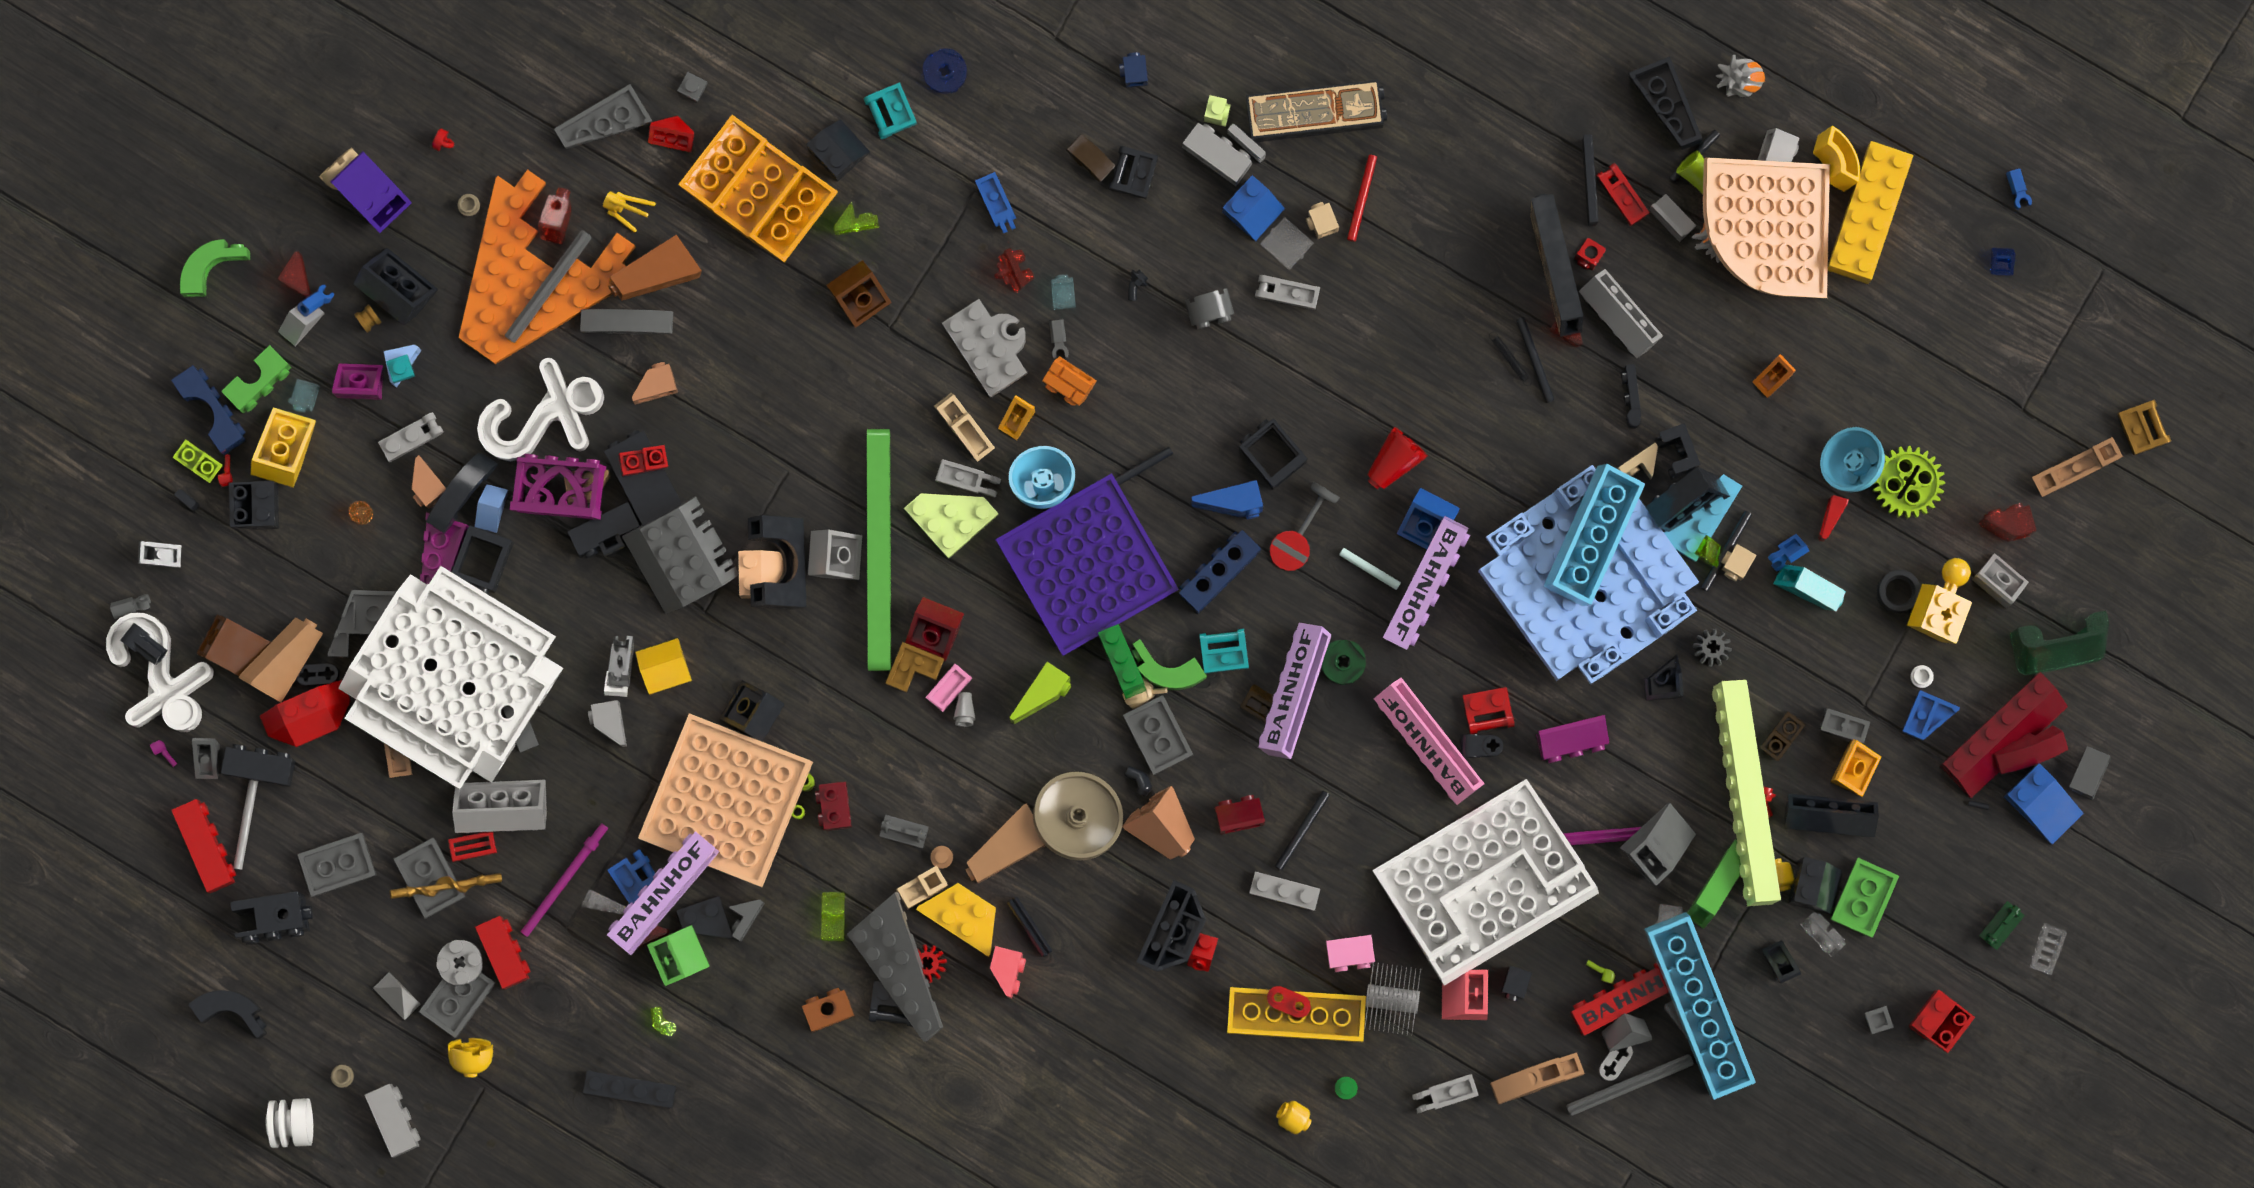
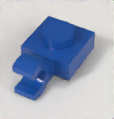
M1795 534L1779 544V551L1770 554L1768 559L1772 563L1773 569L1779 571L1785 566L1787 560L1792 563L1809 552V549L1803 540Z

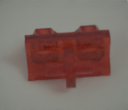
M1009 248L1004 250V253L999 256L1001 263L997 264L999 272L994 276L996 280L1003 278L1005 285L1011 283L1014 292L1021 291L1026 284L1034 279V275L1029 268L1023 271L1020 270L1018 264L1025 261V255L1021 249L1012 251Z

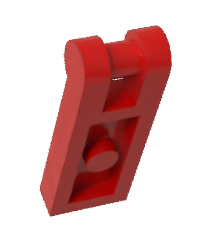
M1615 163L1610 165L1609 169L1604 173L1601 171L1596 175L1598 181L1605 188L1630 226L1649 215L1650 212ZM1612 177H1616L1618 180L1614 184H1611L1609 181Z

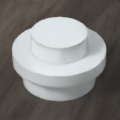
M1920 665L1912 670L1910 678L1916 687L1925 688L1932 683L1933 672L1929 667Z

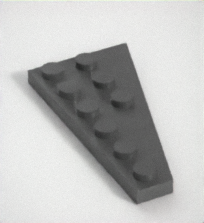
M895 892L847 935L923 1042L939 1032L943 1025L935 1001L932 1000L929 991L928 979H925L922 970L923 964L913 934L910 933L906 922L908 920L906 913L903 912L899 901L901 900L899 892Z

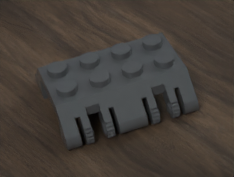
M696 496L644 526L641 525L622 536L665 614L696 601L739 575L735 566L724 571V569L733 564L731 559L723 561L720 565L716 563L715 559L723 555L726 549L722 547L713 551L722 545L713 527L702 532V530L711 525L710 520H705L698 526L694 524L693 519L704 513L703 508L693 513L691 512L701 505Z

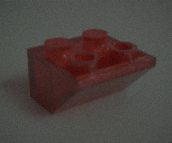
M2022 503L2009 506L2004 512H2001V509L1987 512L1988 514L1984 515L1985 518L1979 522L1982 528L2007 542L2030 537L2037 531L2030 505L2023 506Z

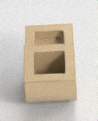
M935 866L899 887L896 891L899 892L900 898L908 910L923 900H927L947 887L948 884L938 867Z

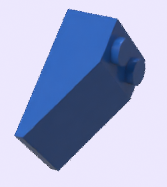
M1257 480L1191 497L1192 507L1231 516H1246V519H1253L1259 517V513L1263 512V503Z
M2040 763L2035 765L2004 796L2051 845L2084 814L2056 779Z

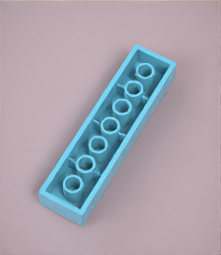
M1685 912L1645 928L1644 931L1709 1095L1715 1100L1756 1083L1690 915Z

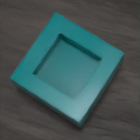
M407 354L386 361L393 383L415 377Z

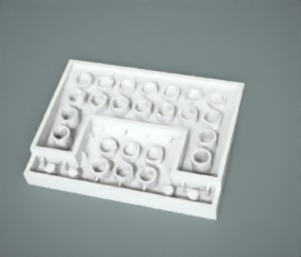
M1527 779L1373 870V873L1443 985L1448 984L1599 894L1597 886L1586 871L1584 864Z

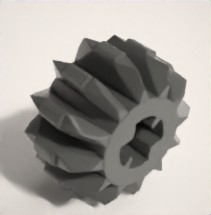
M1717 629L1712 630L1711 636L1708 630H1704V637L1700 635L1696 637L1700 643L1693 644V648L1700 649V651L1694 653V656L1702 655L1703 658L1700 660V663L1703 664L1707 659L1708 667H1712L1713 660L1717 666H1720L1722 664L1721 659L1727 661L1729 658L1724 652L1729 653L1732 651V648L1725 647V645L1731 642L1730 639L1722 640L1725 636L1724 632L1716 636ZM1714 643V647L1718 648V651L1715 650L1714 653H1710L1711 650L1707 646Z

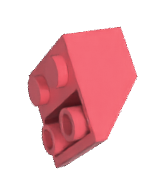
M995 946L990 969L1007 998L1012 999L1013 994H1018L1020 981L1017 980L1019 972L1023 973L1026 960L1022 958L1023 954L1021 952Z
M1470 970L1446 985L1442 983V1019L1487 1020L1488 970Z

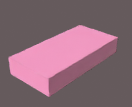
M954 664L926 698L944 712L971 681L972 677L958 665Z

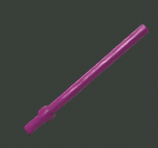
M601 823L591 837L588 836L582 850L520 931L527 937L590 852L592 850L595 851L599 846L598 842L608 830V827Z

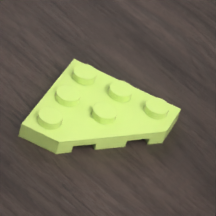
M920 494L904 508L948 559L999 515L984 497Z

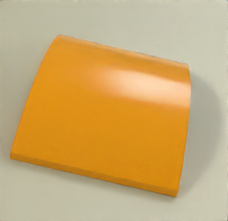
M733 115L730 116L678 184L732 228L783 262L791 255L838 193L837 190L804 166H800Z

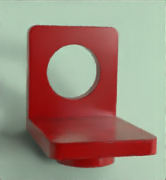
M1587 238L1574 259L1577 260L1576 263L1586 270L1589 268L1593 271L1605 253L1606 248ZM1589 246L1595 247L1598 251V255L1593 259L1585 255V249Z

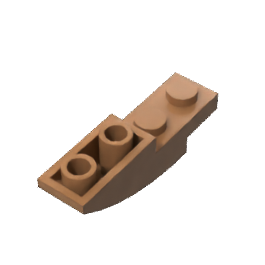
M1577 1053L1516 1072L1491 1082L1490 1085L1499 1105L1538 1092L1543 1088L1582 1076L1585 1073Z

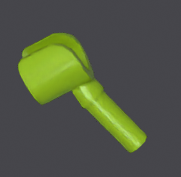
M1588 960L1587 966L1603 974L1601 981L1613 984L1615 973L1612 970L1604 969Z

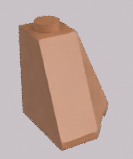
M1172 786L1153 795L1149 799L1150 801L1141 809H1136L1122 827L1171 860L1177 856H1185L1191 850L1190 846L1195 838Z

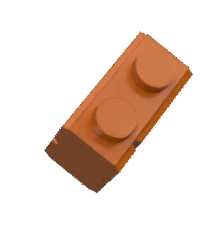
M1060 356L1055 359L1042 380L1049 391L1053 393L1059 392L1065 396L1064 400L1074 406L1076 404L1080 406L1085 401L1097 381Z

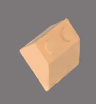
M763 550L738 551L739 596L741 599L751 598V584L762 582L777 583L783 573V558L780 552Z

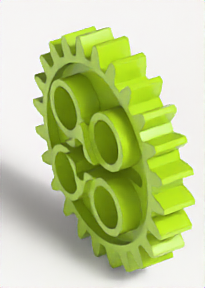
M1911 446L1907 447L1906 452H1904L1902 447H1899L1898 454L1891 450L1889 452L1891 458L1885 455L1882 474L1874 483L1878 487L1872 491L1880 493L1876 501L1883 499L1884 503L1881 507L1884 508L1888 505L1890 507L1889 514L1896 510L1898 518L1902 513H1905L1906 519L1910 517L1911 513H1913L1915 518H1918L1919 511L1924 515L1927 514L1926 507L1933 510L1935 506L1932 501L1939 502L1941 499L1937 494L1944 493V490L1939 488V486L1945 484V481L1939 480L1944 475V472H1937L1941 464L1934 465L1933 462L1936 457L1928 459V451L1924 452L1923 455L1920 454V447L1915 452H1912ZM1900 462L1908 463L1910 471L1902 472L1899 468ZM1918 465L1919 470L1911 481L1912 485L1905 490L1902 498L1898 499V494L1906 484L1905 480L1910 477L1915 466ZM1919 474H1926L1929 477V483H1921L1918 479ZM1888 481L1897 482L1898 490L1891 491L1888 488ZM1907 493H1915L1918 497L1917 502H1909Z

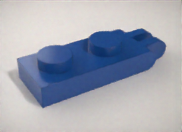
M993 172L976 180V186L995 227L1000 226L1002 232L1006 233L1008 231L1005 223L1008 222L1011 230L1015 229L1013 220L1016 219V216L996 173Z

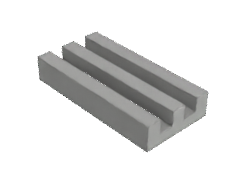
M1232 124L1228 128L1227 134L1261 163L1265 158V151L1235 124Z

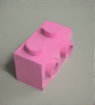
M1371 935L1326 941L1329 969L1334 968L1335 972L1348 971V966L1357 965V969L1371 968L1370 963L1375 962Z

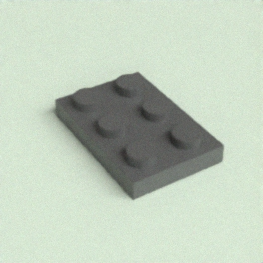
M1163 695L1123 715L1153 776L1193 756Z
M363 833L298 854L311 897L377 876Z
M431 838L394 858L409 887L435 885L439 878L449 876L454 881H457L435 838ZM456 889L439 890L432 897L415 894L413 897L426 919L464 899L465 895Z
M457 958L455 961L456 969L465 967L466 964L462 958ZM482 972L476 980L465 985H453L442 979L419 1012L457 1038L496 983Z

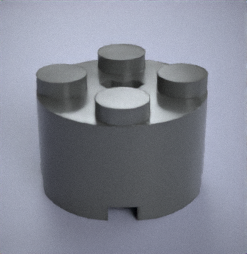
M1227 288L1223 289L1224 294L1219 295V291H1214L1194 297L1195 302L1190 303L1189 299L1184 300L1191 326H1196L1198 330L1209 327V322L1218 320L1219 324L1231 320L1234 310Z

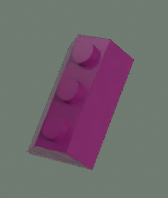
M1605 715L1541 730L1536 734L1542 761L1548 760L1549 764L1561 761V757L1570 755V758L1582 756L1583 751L1590 749L1592 753L1603 751L1605 746L1609 744Z

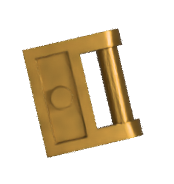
M2155 400L2117 414L2133 455L2171 442L2170 436L2166 435L2156 410L2157 404ZM2144 411H2148L2158 436L2156 440L2152 438L2143 415Z

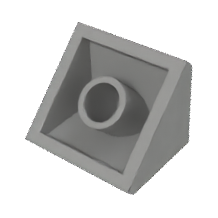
M1995 553L1972 579L2006 609L2014 603L2029 583Z

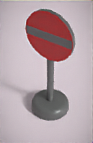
M1314 481L1311 485V490L1319 495V498L1299 531H1284L1278 534L1270 546V556L1273 562L1279 568L1286 571L1299 569L1307 562L1310 555V546L1303 534L1323 500L1337 503L1340 499L1338 495Z

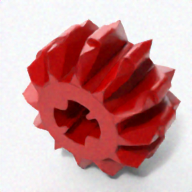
M923 945L924 953H921L918 949L922 964L924 965L923 960L925 958L928 960L932 958L933 962L931 964L933 967L930 970L927 967L926 970L923 968L922 970L924 976H928V982L932 983L931 975L934 974L939 980L941 977L937 971L946 972V969L940 967L939 964H945L947 960H938L944 954L943 951H939L934 955L936 946L933 945L931 951L928 952L927 945Z

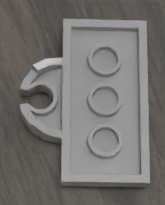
M978 299L942 324L991 398L1028 374L1016 356L1025 345L1026 332L1023 327L1019 329L1016 335H1008L1007 327L1011 324H1017L1019 320L1009 314H997L991 317L980 299Z

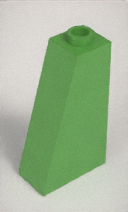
M1736 839L1729 846L1687 912L1691 920L1703 929L1716 915L1740 876L1741 863L1740 856L1736 851Z

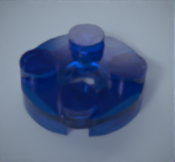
M943 48L933 54L931 53L926 58L923 65V75L926 84L932 90L943 94L954 93L964 84L967 77V67L964 59L958 52ZM949 66L950 75L942 76L939 69Z

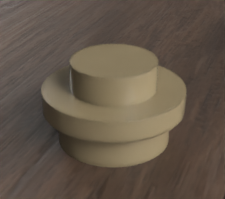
M465 194L458 201V209L465 216H473L479 211L480 202L476 196Z
M339 1065L332 1070L331 1080L337 1087L344 1088L353 1082L354 1073L350 1067Z

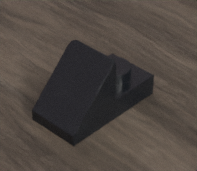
M1782 940L1762 949L1763 955L1773 971L1776 982L1783 983L1801 975L1800 969Z

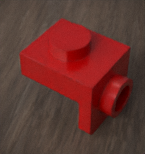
M1200 933L1187 965L1196 970L1208 972L1218 938Z

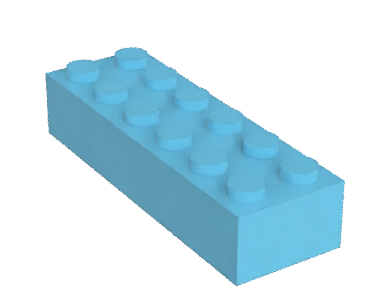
M1609 464L1597 466L1544 587L1581 606L1592 604L1645 483Z

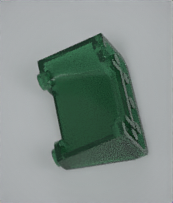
M2107 611L2091 614L2086 618V626L2078 631L2077 635L2044 641L2041 630L2036 626L2029 625L2015 629L2010 633L2018 671L2024 675H2033L2039 672L2044 673L2100 661L2105 656L2109 629Z

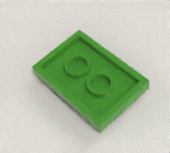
M1857 858L1830 920L1873 938L1899 876Z

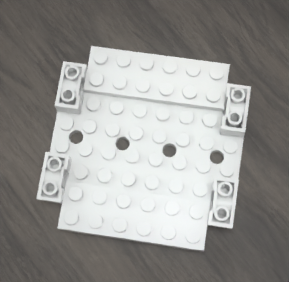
M440 566L428 585L410 574L390 601L349 666L338 688L356 699L345 719L458 789L462 788L472 770L492 783L537 707L542 704L563 670L561 666L544 657L556 636ZM391 635H395L399 639L398 645L394 648L386 645V639ZM428 659L436 660L437 668L434 671H427L424 664ZM468 682L473 683L476 687L475 692L472 695H466L463 692L464 684ZM505 706H511L514 709V715L509 719L503 718L501 715V710Z

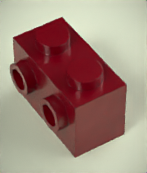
M837 782L819 785V790L815 791L816 802L821 804L822 812L818 813L819 826H823L825 831L852 828L847 783Z

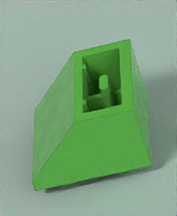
M692 925L647 945L665 986L710 967Z

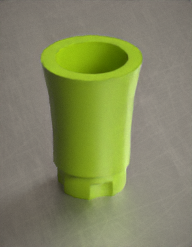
M1695 151L1683 160L1676 173L1689 181L1703 194L1704 158L1699 151Z

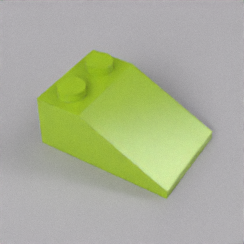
M1047 662L1010 716V721L1016 724L1055 702L1060 696L1065 697L1071 688L1070 676Z

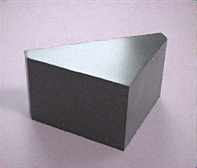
M1625 1013L1602 1031V1036L1609 1052L1652 1040L1645 1020Z

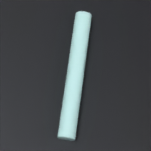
M1345 548L1339 554V556L1395 590L1401 584L1398 580Z

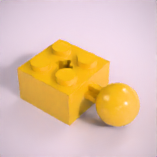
M1953 558L1943 565L1942 577L1945 581L1943 588L1937 585L1922 584L1907 626L1940 642L1957 644L1972 602L1955 594L1957 588L1967 583L1970 578L1971 570L1966 561L1960 558Z

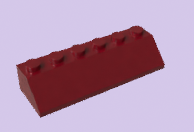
M2039 672L1950 755L1940 767L1971 799L1999 773L1994 753L2028 733L2034 736L2039 734L2068 706L2056 687Z

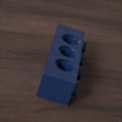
M1243 530L1239 533L1235 531L1226 540L1228 544L1223 549L1219 547L1211 555L1213 559L1207 565L1203 563L1195 571L1197 575L1192 580L1188 578L1179 587L1181 589L1179 596L1197 614L1261 552V548ZM1236 549L1240 552L1241 556L1238 560H1231L1228 557V552ZM1216 565H1221L1224 567L1225 573L1221 576H1216L1213 574L1212 568ZM1199 581H1206L1209 584V589L1201 592L1197 589L1196 585Z

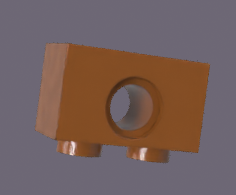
M839 988L826 992L827 997L822 999L815 996L805 1000L806 1005H803L802 1008L811 1032L855 1016L845 990L840 991ZM825 1003L833 1004L834 1011L832 1014L824 1015L821 1009Z

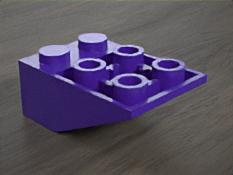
M363 151L330 181L379 233L412 203Z

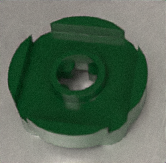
M1336 640L1330 643L1322 662L1323 673L1330 681L1339 685L1351 684L1357 681L1362 676L1366 665L1364 651L1353 641ZM1339 657L1343 659L1349 658L1347 662L1349 666L1347 668L1338 666Z

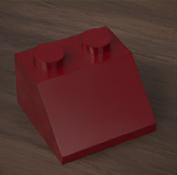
M923 597L915 611L905 643L941 657L946 662L960 629L964 613Z
M1254 795L1241 797V802L1232 803V800L1218 802L1219 806L1215 807L1220 835L1265 825L1260 799H1254Z

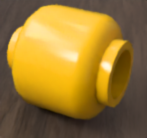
M1781 858L1775 859L1780 892L1791 889L1790 885L1795 882L1791 864L1782 862Z
M1296 1101L1284 1102L1276 1115L1278 1124L1292 1134H1298L1302 1130L1306 1131L1311 1124L1309 1109Z

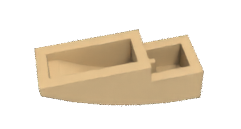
M950 393L934 405L944 421L977 462L995 449L954 394Z

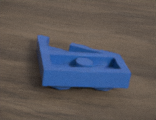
M1919 690L1902 732L1923 741L1959 711L1960 707Z

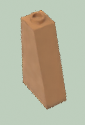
M295 618L240 674L239 678L282 703L323 633L315 629L317 624L307 618L304 622Z
M1027 803L967 862L969 868L965 870L971 881L976 879L979 884L1045 847V844L1036 832L1033 814Z

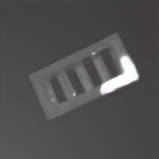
M592 890L588 891L581 905L585 908L623 915V911L626 908Z
M2044 923L2030 968L2052 975L2067 935L2064 929ZM2048 932L2057 935L2058 939L2047 936ZM2045 941L2055 944V948L2044 945ZM2041 951L2053 953L2052 957L2041 954ZM2038 959L2050 962L2049 966L2039 963Z

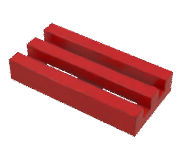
M482 832L448 839L452 862L497 853L493 832ZM489 837V841L454 848L455 843ZM489 845L491 847L488 850L456 856L455 853Z

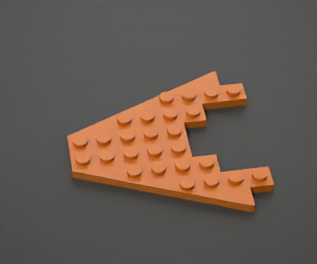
M528 169L515 187L499 176L495 179L459 334L460 340L494 364L499 363L579 315L581 310L589 309L612 295L608 287L610 285V276L626 267L624 262L636 247L633 243L616 233L591 268L579 259H576L515 343L505 337L506 332L553 269L526 250L538 231L521 218L546 185L545 181Z

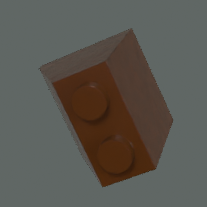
M217 614L196 654L240 676L271 642Z

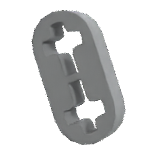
M1631 1046L1626 1047L1627 1057L1622 1056L1619 1061L1615 1059L1619 1053L1617 1050L1608 1053L1599 1067V1074L1604 1080L1611 1081L1619 1076L1633 1054ZM1612 1062H1615L1616 1065L1613 1068L1615 1075L1610 1074L1607 1077L1605 1075L1606 1071L1603 1069L1604 1066L1609 1067Z

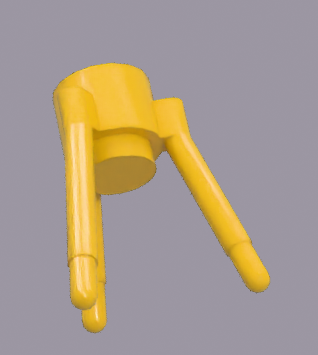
M610 191L603 203V207L608 209L607 214L615 217L631 231L636 232L637 229L617 212L621 213L625 208L644 217H648V213L626 204L625 200L655 206L656 203L627 196L620 192L615 194Z

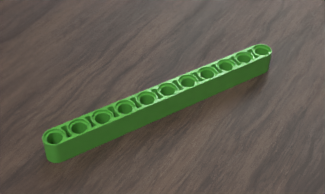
M867 429L868 671H891L890 429Z

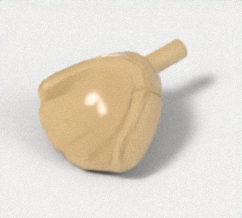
M1142 677L1146 687L1145 692L1125 699L1124 694L1122 695L1126 704L1132 709H1136L1153 700L1155 694L1167 693V688L1154 689L1153 685Z

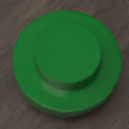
M1342 1077L1335 1084V1092L1342 1099H1351L1357 1093V1083L1350 1077Z

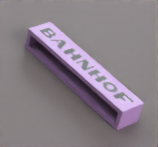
M1446 516L1443 518L1383 636L1384 639L1406 650L1409 645H1415L1420 635L1416 633L1419 625L1424 627L1429 617V614L1426 613L1429 606L1434 607L1440 596L1436 593L1439 586L1444 587L1450 576L1446 573L1449 566H1455L1460 556L1457 554L1459 547H1465L1470 537L1467 534L1468 527Z
M1299 623L1297 630L1294 632L1293 643L1290 651L1287 653L1284 670L1280 674L1279 686L1273 696L1270 713L1266 717L1264 732L1259 739L1258 748L1267 755L1286 759L1292 758L1331 638V634L1322 626Z
M696 831L693 835L689 834L682 842L683 846L678 852L675 851L670 855L667 860L669 863L664 869L660 868L654 874L653 882L641 889L638 894L639 898L635 903H630L623 911V917L619 921H614L608 930L610 932L607 936L630 955L634 953L719 853L714 846Z

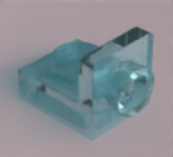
M1057 275L1055 279H1051L1053 308H1075L1073 278H1069L1068 275Z
M297 379L292 398H289L288 403L293 406V410L298 412L313 411L320 386Z

